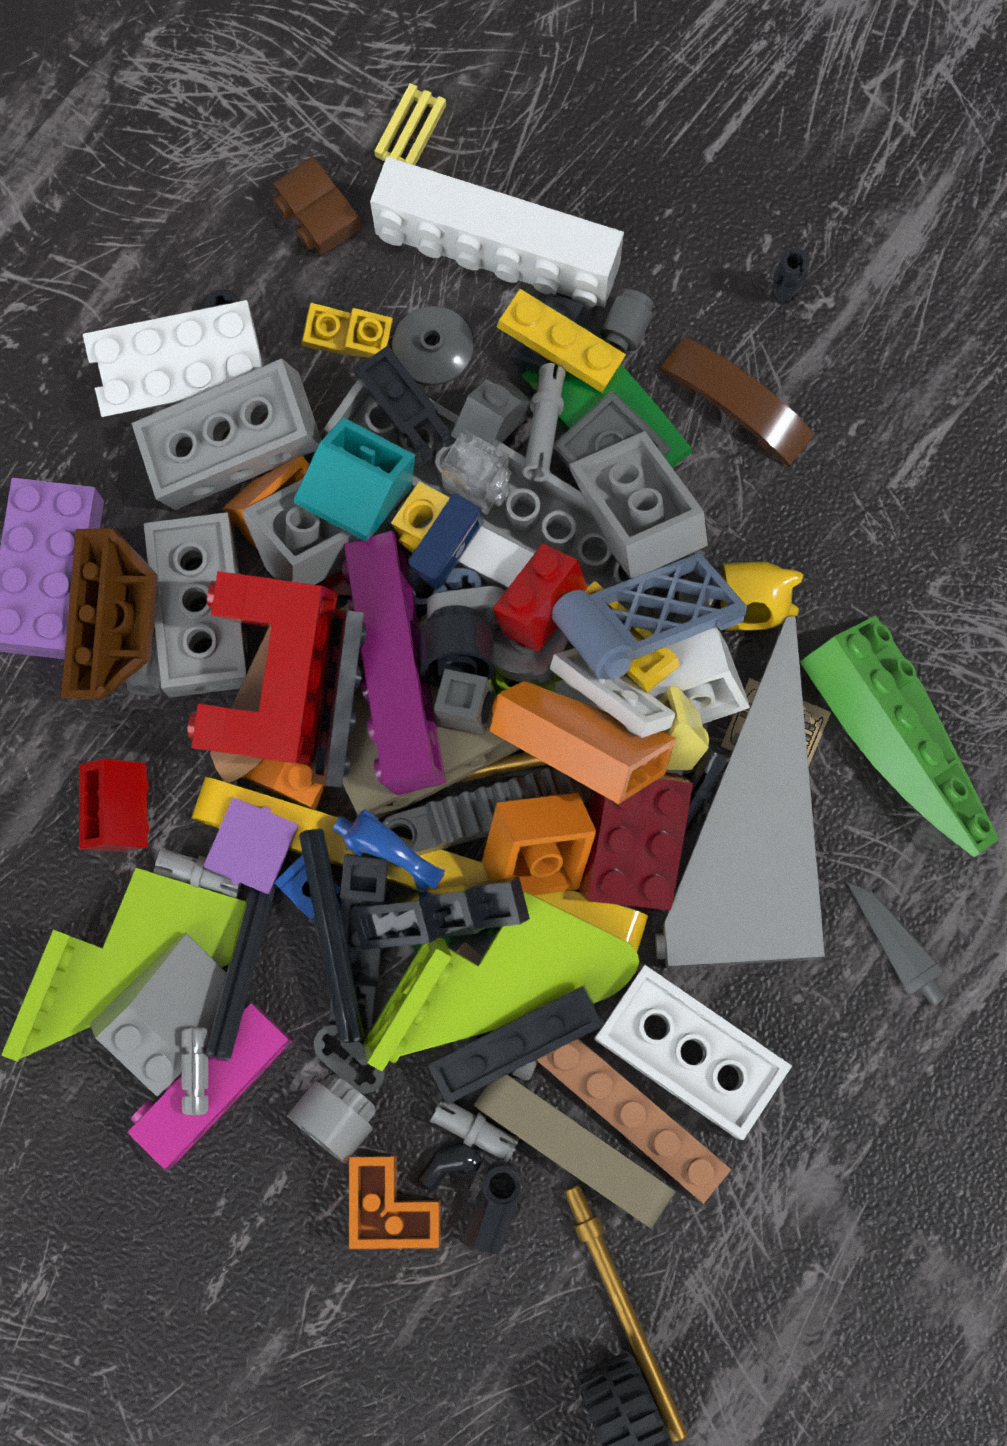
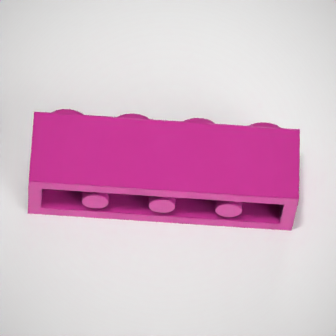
M251 1003L247 1008L244 1007L231 1059L229 1061H217L208 1056V1089H204V1095H208V1112L204 1115L196 1116L183 1114L182 1096H186V1090H182L181 1073L164 1089L166 1092L155 1104L150 1100L147 1101L132 1116L131 1120L135 1125L127 1133L164 1169H171L293 1040L257 1005Z

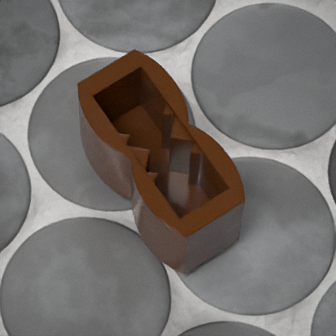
M313 156L273 183L277 196L272 200L276 208L286 220L292 216L300 226L295 231L308 250L315 247L323 256L362 229L359 217L352 206L335 187L330 177Z

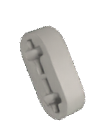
M483 586L434 594L427 600L428 619L434 611L442 607L462 605L478 611L481 614V619L487 621L490 625L497 624L499 622L493 607L505 590L495 586Z

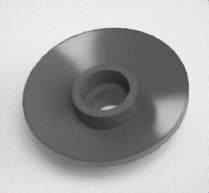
M427 306L412 311L400 321L393 335L392 351L417 383L425 385L448 383L465 371L473 355V337L468 324L460 315L444 307ZM429 335H436L440 341L438 344L430 346L425 343V339Z

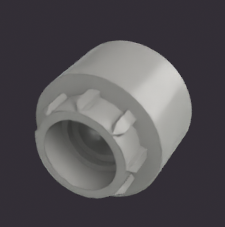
M335 1074L330 1075L323 1084L315 1081L288 1113L287 1117L320 1146L345 1164L373 1130L368 1122L375 1115V1106L358 1090Z

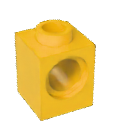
M419 481L391 522L401 536L398 542L414 553L450 497ZM432 519L429 525L419 528L423 521Z

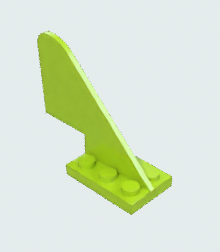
M135 868L103 949L53 930L1 1056L18 1062L23 1057L91 1027L90 1023L184 932L220 967L226 966L231 959L246 902Z
M523 890L530 919L521 925L501 926L478 965L448 948L445 940L441 937L431 943L422 944L363 1041L367 1063L383 1072L389 1061L396 1063L400 1056L494 1031L584 984L594 1003L604 1000L620 991L634 976L639 965L637 951L629 942Z

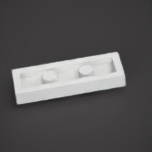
M575 648L554 654L550 670L564 679L568 686L577 689L592 700L597 708L608 712L624 724L629 732L643 738L671 728L676 713L649 693H646L624 675L615 679H600Z

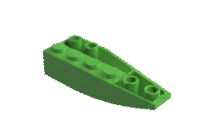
M876 615L834 636L800 661L845 731L872 765L930 823L973 857L999 840L923 684L916 675L914 666L909 660L904 658L894 643L891 632L879 621Z

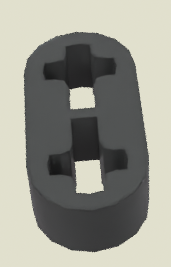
M337 1025L325 1026L317 1033L314 1039L315 1053L336 1075L344 1079L360 1093L369 1094L381 1088L385 1081V1068L383 1072L377 1068L373 1071L376 1081L372 1085L368 1082L359 1085L355 1081L359 1074L350 1063L356 1059L363 1066L369 1065L366 1060L364 1045L360 1041L351 1043L341 1042L342 1047L350 1054L344 1060L335 1052L329 1056L324 1052L327 1044L323 1039L328 1034L333 1037L338 1036Z

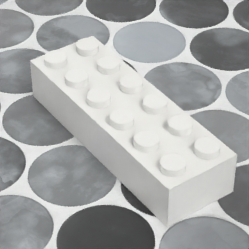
M386 157L370 200L375 234L391 245L400 246L404 243L417 247L426 256L440 258L442 255L456 260L460 266L466 269L478 270L482 268L495 272V275L504 281L515 283L518 280L532 284L536 290L544 294L560 293L572 297L574 301L585 304V307H595L597 305L605 308L620 266L624 236L622 231L390 157Z

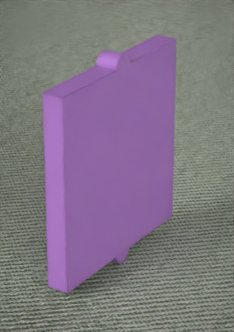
M233 797L203 867L231 878L234 885L243 883L266 894H270L299 824L271 813V809L267 806L261 809Z

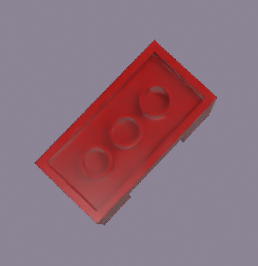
M217 571L216 581L210 582L207 593V605L212 607L211 615L233 622L271 627L259 712L198 704L197 712L191 713L188 723V737L193 738L191 748L289 763L313 764L332 610H336L337 592L320 585Z

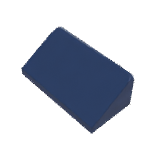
M453 494L410 557L408 563L411 568L435 590L442 587L484 524L480 507L458 494Z

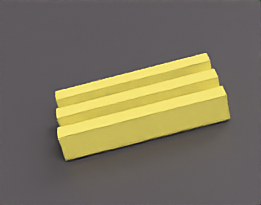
M410 83L375 149V157L383 161L386 160V157L416 165L446 107V99L440 96L434 98L431 92L427 90L421 92L417 90V86ZM415 100L418 103L393 151L390 153L388 150ZM428 106L432 110L405 160L401 158V155L424 110Z

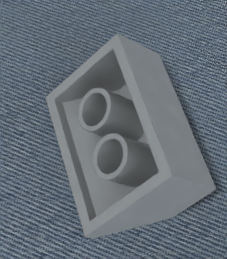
M302 480L243 509V517L265 568L274 579L315 585L341 571L342 561L346 560L344 544L361 539L294 504L295 495L302 483ZM395 509L372 536L389 531L394 532L391 522L396 516Z

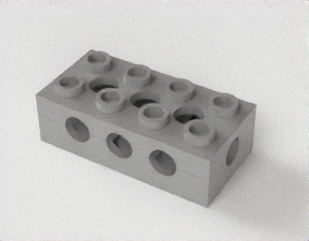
M279 359L131 423L155 499L174 510L279 467L299 455L305 456L317 450L322 441L299 372L283 359Z
M228 512L144 523L148 565L158 575L154 625L162 690L169 698L240 689L251 667L246 623L233 622L212 616V607H208L207 604L201 611H190L191 605L196 600H207L210 582L216 581L217 571L240 574L235 527ZM194 559L203 560L198 569L193 571L185 570L190 561ZM205 639L212 640L209 650L204 653H194L195 646L200 641Z

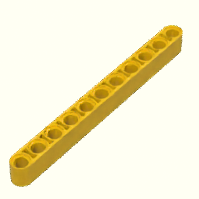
M205 777L191 817L192 819L220 828L231 800L235 797L261 809L267 806L271 809V813L299 824L290 845V851L303 854L299 838L300 833L320 828L324 831L331 864L343 867L345 854L356 855L355 852L349 849L346 851L344 837L332 831L336 821L339 819L338 817ZM400 837V838L407 844V846H408V845L411 843V841H412V840H409V839H405V838ZM444 850L420 856L436 867L445 870L444 876L436 889L490 881L482 862ZM363 852V854H362V855H364V856L377 857V856H374V855H371V854H368V853H364V852ZM388 861L387 881L418 891L413 876L402 867ZM428 886L426 891L435 890V888ZM572 890L534 895L629 942L638 952L648 915L617 904L587 901L580 893Z

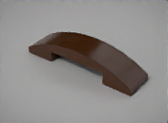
M684 337L659 368L661 372L692 394L695 390L758 437L757 444L788 467L791 466L815 435L796 413L765 386L726 358L694 340Z

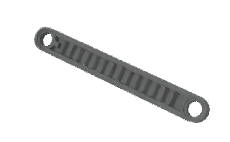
M695 766L692 770H666V772L678 773L683 777L686 775L690 776ZM547 768L540 773H529L522 778L515 777L508 782H498L488 788L480 787L474 792L466 791L456 797L449 796L439 802H429L425 806L394 814L386 818L382 824L390 830L398 826L408 829L412 835V841L408 847L421 856L488 836L496 803L579 793L586 808L589 807L592 789L555 768Z

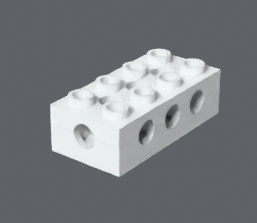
M646 965L640 970L604 1026L594 1038L596 1042L738 1140H744L792 1067V1065ZM648 1016H659L665 1021L667 1030L662 1039L654 1040L646 1035L644 1022ZM687 1040L697 1042L702 1048V1059L696 1065L687 1064L681 1057V1046ZM724 1065L733 1067L739 1076L737 1086L730 1091L723 1089L717 1079L718 1072Z

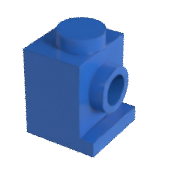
M302 855L274 883L315 923L312 899L304 894V887L308 883ZM334 882L338 905L340 908L341 901L339 900V898L341 895V888Z

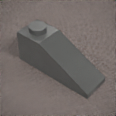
M486 379L468 395L451 436L484 457H487L533 413L530 408L533 395L507 379Z

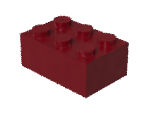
M666 772L664 776L620 804L591 790L588 814L596 829V834L579 889H576V891L587 901L671 910L693 782L678 773Z

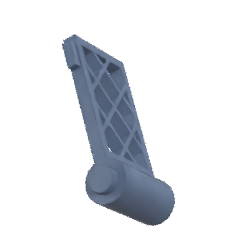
M697 553L591 595H588L583 590L571 591L563 595L556 602L551 615L553 621L600 679L607 680L623 676L629 670L634 659L718 626L722 631L742 623L744 615H746L747 605L701 553ZM697 570L705 580L701 584L682 580L680 577ZM653 586L669 589L667 598L643 593L644 590ZM675 592L699 596L697 604L673 600ZM707 597L724 601L728 606L715 609L705 607L703 604ZM620 601L632 605L629 613L610 609L607 604ZM639 606L662 610L659 619L636 615ZM669 612L692 616L691 621L683 624L666 621ZM632 626L655 631L653 636L637 642L630 633V629Z

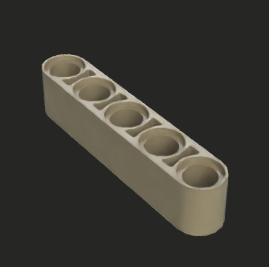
M508 1075L489 1083L474 1104L483 1113L651 1229L676 1193L672 1188Z

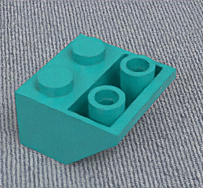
M342 417L320 442L295 495L294 504L367 542L410 491L415 454Z

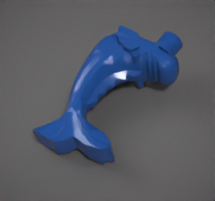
M366 809L360 812L354 823L340 816L332 831L344 837L346 851L349 849L359 857H361L363 852L402 867L413 876L418 891L423 890L425 892L428 886L436 889L444 876L445 870L436 867L417 855L398 835L379 822L378 817H375L374 813H369Z

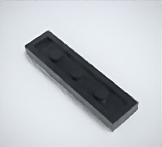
M332 610L311 782L324 786L342 787L343 777L347 776L350 768V755L347 752L348 735L353 732L356 720L352 703L354 691L358 689L361 680V669L357 665L359 648L364 645L366 639V624L363 622L364 613Z
M584 984L428 1064V1067L448 1105L604 1026L605 1023Z

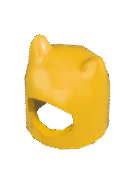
M765 561L723 563L721 565L720 576L747 605L743 622L724 629V631L768 630L780 626L787 617L797 616L799 608L792 604L793 587L802 582L803 574L801 572L782 569ZM720 600L721 608L728 606L724 601Z

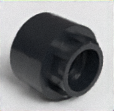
M451 605L442 607L431 614L419 631V659L422 679L428 684L440 688L445 669L487 677L488 680L493 677L495 673L493 629L487 621L481 619V614L478 611L467 606Z

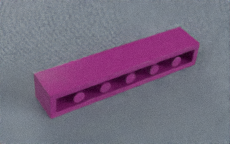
M389 531L371 536L367 542L357 540L344 544L346 560L342 561V572L347 584L351 585L352 599L348 600L349 611L364 613L363 622L366 624V639L364 645L359 648L358 659L363 663L365 677L361 678V690L366 702L370 703L372 715L371 718L367 719L368 732L372 742L376 743L378 758L374 759L375 774L380 784H383L394 794L401 795L446 783L430 685L420 675V628L406 548L398 542L399 538L394 532Z

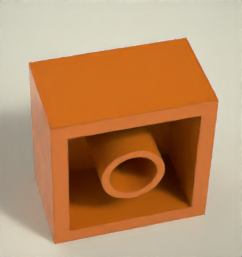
M579 793L496 803L482 858V864L489 880L519 877L522 889L532 895L579 889L596 834V829Z

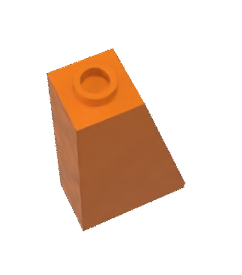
M525 681L501 691L492 704L493 718L490 732L617 804H620L665 775L676 740L675 737L662 731L641 738L629 732L624 724L608 712Z

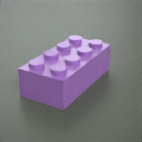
M19 478L11 479L0 546V652L58 659L65 658L76 529L100 528L104 500L95 487Z

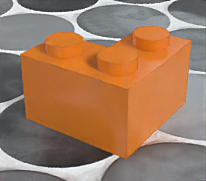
M397 1156L349 1157V1249L439 1248L441 1245V1200H397Z

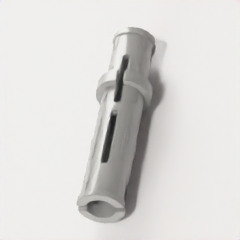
M547 363L540 367L537 393L533 395L530 404L533 417L522 473L530 480L532 470L536 469L534 477L536 482L545 481L549 478L557 419L561 412H563L564 407L561 393L566 372L562 366L558 365L556 376L553 377L554 363Z

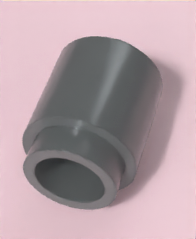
M626 289L623 295L616 298L600 329V335L604 341L623 353L635 351L653 317V312L651 311L654 306L653 301L639 291Z

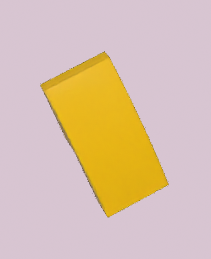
M310 303L301 346L342 355L370 358L387 346L393 318L353 308L351 313Z

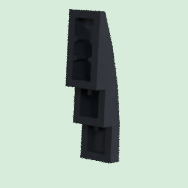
M519 877L440 888L351 908L362 950L431 943L440 937L476 934L484 928L521 925L530 919Z

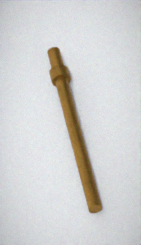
M576 1185L564 1191L577 1221L574 1228L580 1242H586L670 1439L672 1442L680 1441L688 1436L686 1428L604 1242L602 1234L605 1231L598 1216H593L581 1186Z

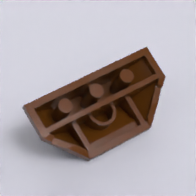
M112 528L76 529L61 698L102 700L151 660L158 575L119 532Z

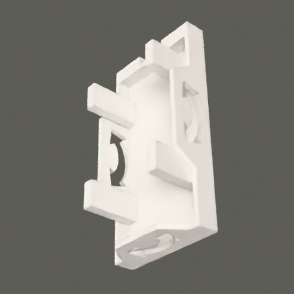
M247 300L83 334L89 363L98 362L103 383L102 387L95 388L101 417L182 402L263 367L255 327Z

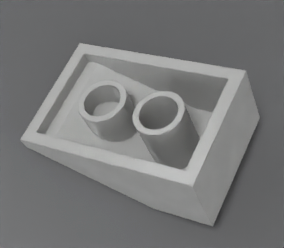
M645 431L569 464L570 470L612 553L630 579L651 572L708 546L703 509Z
M184 932L90 1023L95 1038L148 1089L158 1096L182 1073V1054H186V1047L181 1045L182 1030L195 1027L206 1028L209 1040L226 972Z

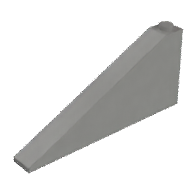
M795 616L787 617L780 629L731 752V758L727 762L673 897L672 909L667 912L662 925V933L655 934L657 959L665 960V969L818 960L825 957Z

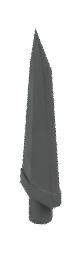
M846 882L907 994L910 996L918 989H921L932 1006L946 998V994L934 979L944 972L939 962L937 963L873 892Z

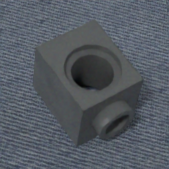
M445 669L435 702L434 712L444 727L484 735L495 697L494 690L487 677Z

